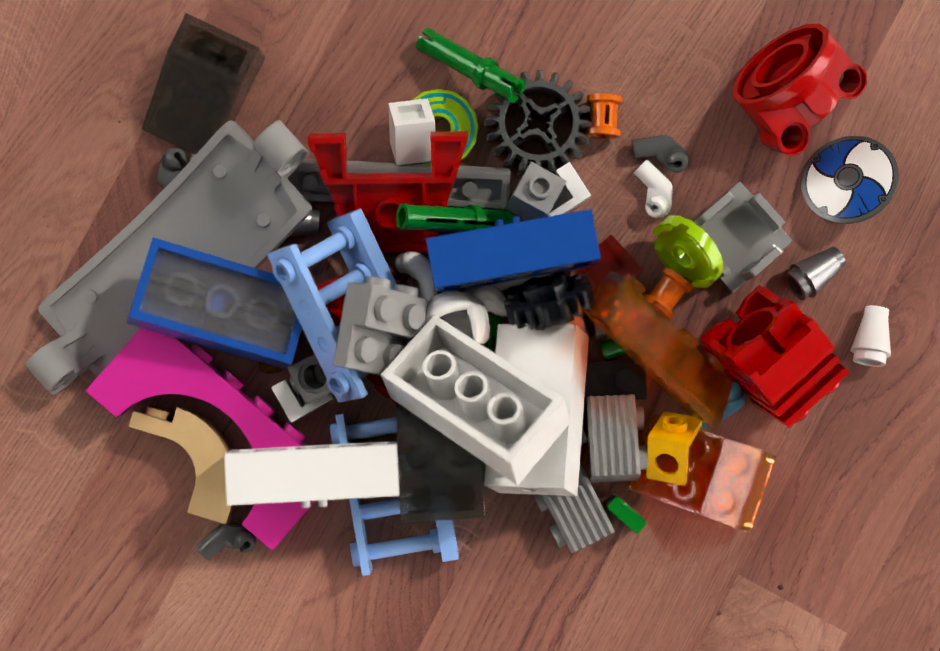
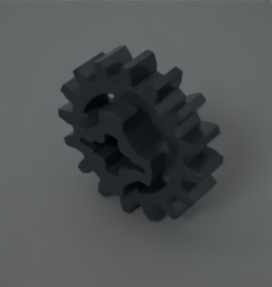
M555 272L552 275L528 279L524 282L525 286L517 287L518 292L507 295L508 299L504 300V306L510 325L517 324L518 329L530 325V329L543 330L555 325L571 323L575 320L574 316L583 315L582 310L592 307L591 302H594L595 298L588 277L581 278L580 274L568 277L567 273Z

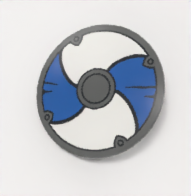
M864 136L841 137L823 145L811 156L802 175V193L809 208L822 219L837 224L858 223L877 215L889 204L897 190L899 170L892 153L880 142Z

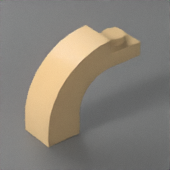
M147 406L145 412L133 411L128 427L170 439L182 446L191 457L195 467L196 481L187 513L222 524L231 522L237 505H227L225 453L233 449L220 429L203 415L186 407H177L173 420L169 419L171 412L153 406Z

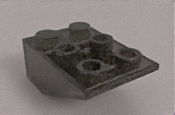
M186 13L167 51L142 130L185 151L197 154L226 122L235 121L265 60V56L260 48Z
M396 402L401 523L485 518L482 461Z

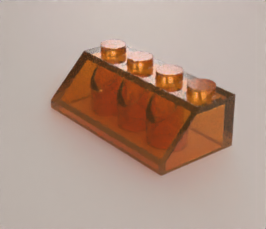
M610 271L593 290L595 301L591 302L592 307L582 311L684 411L716 430L722 422L732 384L722 375L726 368L711 354L708 353L704 357L696 349L700 342L685 328L681 327L678 331L669 322L673 315L658 301L655 300L651 304L642 295L646 290L645 287L629 273L624 277Z

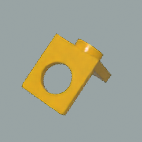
M667 411L662 413L648 435L646 472L648 479L686 485L689 447L702 427V418ZM661 454L673 456L678 463V470L675 472L663 471L657 464V456Z

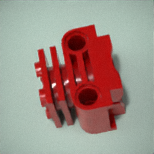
M758 285L743 299L740 307L735 312L740 318L736 324L732 319L728 318L722 323L714 325L700 338L703 342L701 346L732 381L742 387L741 390L751 398L750 401L754 406L787 428H790L794 423L802 421L809 414L810 409L825 395L834 392L838 388L840 381L850 373L846 367L839 364V358L832 353L835 350L833 344L813 318L803 314L795 302L787 298L778 297L761 285Z

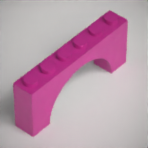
M144 328L138 330L86 389L88 394L116 418L124 415L132 406L145 398L163 394H180L206 401L227 414L243 431L252 449L306 446L302 443L306 436L290 422H287L284 426L272 417L275 409L257 395L254 399H251L241 389L245 384L230 370L226 369L221 373L210 363L214 357L201 345L194 344L191 347L182 339ZM302 501L253 504L250 513L241 525L273 551L309 508H302ZM310 501V507L315 503V501Z

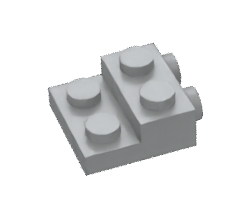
M367 276L365 283L348 282L333 366L381 376V373L407 346L408 340L413 339L423 328L428 300L418 297L419 289L415 287L394 285V290L390 289L391 280Z

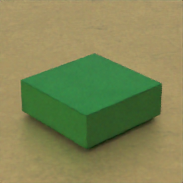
M612 494L603 504L636 534L646 525V520L616 494Z

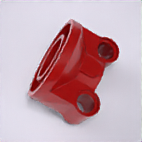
M805 24L791 29L770 41L748 61L733 84V98L759 130V138L766 147L785 155L794 156L803 152L808 146L810 140L809 128L824 119L834 109L840 97L850 100L857 98L863 93L868 82L867 73L861 65L855 64L849 59L827 28L821 24ZM844 72L843 80L839 85V78ZM787 128V135L781 141L782 133Z

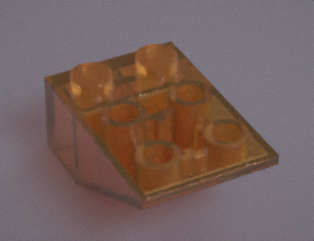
M652 414L642 443V445H646V449L648 435L660 418L659 415ZM699 430L689 447L688 476L685 486L648 479L646 477L647 469L641 470L638 481H629L627 489L733 528L750 532L776 456L763 450ZM669 454L657 456V464L663 471L675 472L678 470V463L673 456Z

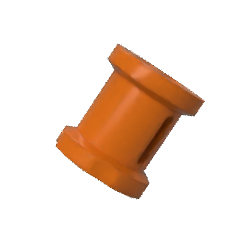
M607 93L587 95V103L590 104L591 109L590 121L592 122V127L585 129V135L595 139L620 138L621 131L617 129L618 105L622 104V96Z
M664 267L661 271L663 276L652 292L644 294L641 300L659 315L670 320L673 316L672 310L685 292L690 293L693 286L675 271Z

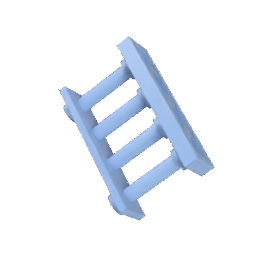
M361 208L326 222L332 236L301 253L295 243L267 254L272 264L274 276L281 283L327 378L328 388L335 395L338 403L360 399L368 395L361 379L369 373L333 366L340 325L338 327L335 326L326 305L346 294L348 282L365 283L367 276L391 280L390 289L394 290V285H397ZM340 250L349 273L318 290L308 267Z
M410 411V415L348 425L347 414L344 413L335 415L336 423L330 424L333 444L351 443L353 440L411 430L413 434L421 433L423 449L416 450L414 455L397 457L398 474L419 470L420 474L427 473L430 489H424L423 494L367 504H362L361 498L349 499L356 542L350 543L351 557L354 567L361 566L362 576L370 575L373 571L371 560L433 550V553L441 552L442 562L459 559L438 430ZM426 510V513L434 512L437 528L430 529V534L368 544L364 520Z

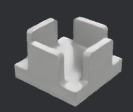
M741 181L694 221L714 241L721 254L724 267L722 275L718 280L730 294L734 293L746 281L758 275L784 252L783 249L793 241L781 228L785 224L783 218L760 193L752 195Z

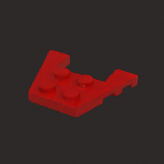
M468 131L431 132V173L365 174L348 173L346 133H309L307 138L308 146L311 153H314L319 165V173L324 185L328 187L335 204L334 209L337 216L361 208L382 253L428 252L426 238L437 237L439 231L401 230L396 224V211L401 203L447 207L463 152L467 145Z

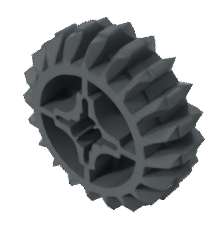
M543 70L536 71L535 81L530 82L526 71L521 72L520 78L525 81L524 91L522 95L515 91L512 93L519 98L516 104L520 108L524 123L510 136H508L505 128V117L514 103L508 102L496 93H494V96L502 104L488 103L487 111L497 117L486 118L484 126L497 129V131L486 135V140L488 143L500 141L501 144L493 150L495 157H499L505 152L509 154L503 164L505 168H510L515 160L520 162L517 172L520 176H523L527 165L531 161L539 166H546L548 171L556 175L555 162H558L561 167L570 162L566 156L567 154L575 159H580L582 152L574 144L587 146L590 138L579 131H585V129L592 127L591 121L580 119V117L590 113V106L583 105L577 107L576 104L584 97L583 92L578 91L570 96L568 92L571 90L573 82L567 80L562 87L557 86L559 74L553 72L550 82L543 81ZM534 94L546 95L557 100L559 103H554L548 107H540L531 98L528 99L527 96ZM567 112L571 124L570 136L565 144L560 146L556 140L557 135L553 130V124L560 119V116ZM530 114L532 117L535 116L538 121L549 118L544 127L547 130L546 134L539 128L527 131L528 126H531L532 122ZM528 141H537L545 149H548L550 153L543 155L530 154L522 151L517 146L519 144L523 145Z

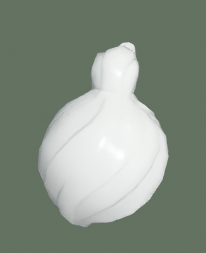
M491 285L480 286L472 295L457 290L444 291L435 295L427 302L423 327L435 314L479 344H485L490 335L487 312L490 311L501 317L507 316L504 306V300L507 299L497 287Z

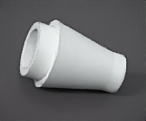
M874 305L865 306L862 321L850 349L854 353L853 361L855 363L872 367L886 365V359L891 357L888 322L889 309Z

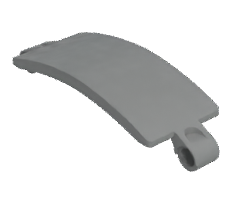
M280 120L267 127L255 141L248 136L237 122H226L139 215L39 305V313L61 337L36 351L26 361V368L53 396L65 389L88 369L96 377L100 375L140 329V327L127 324L126 322L153 237L257 269L268 258L267 254L275 251L312 211L311 204L287 179L309 153L307 149Z

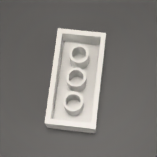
M435 314L381 373L391 399L516 485L524 479L570 424L566 401L563 397Z

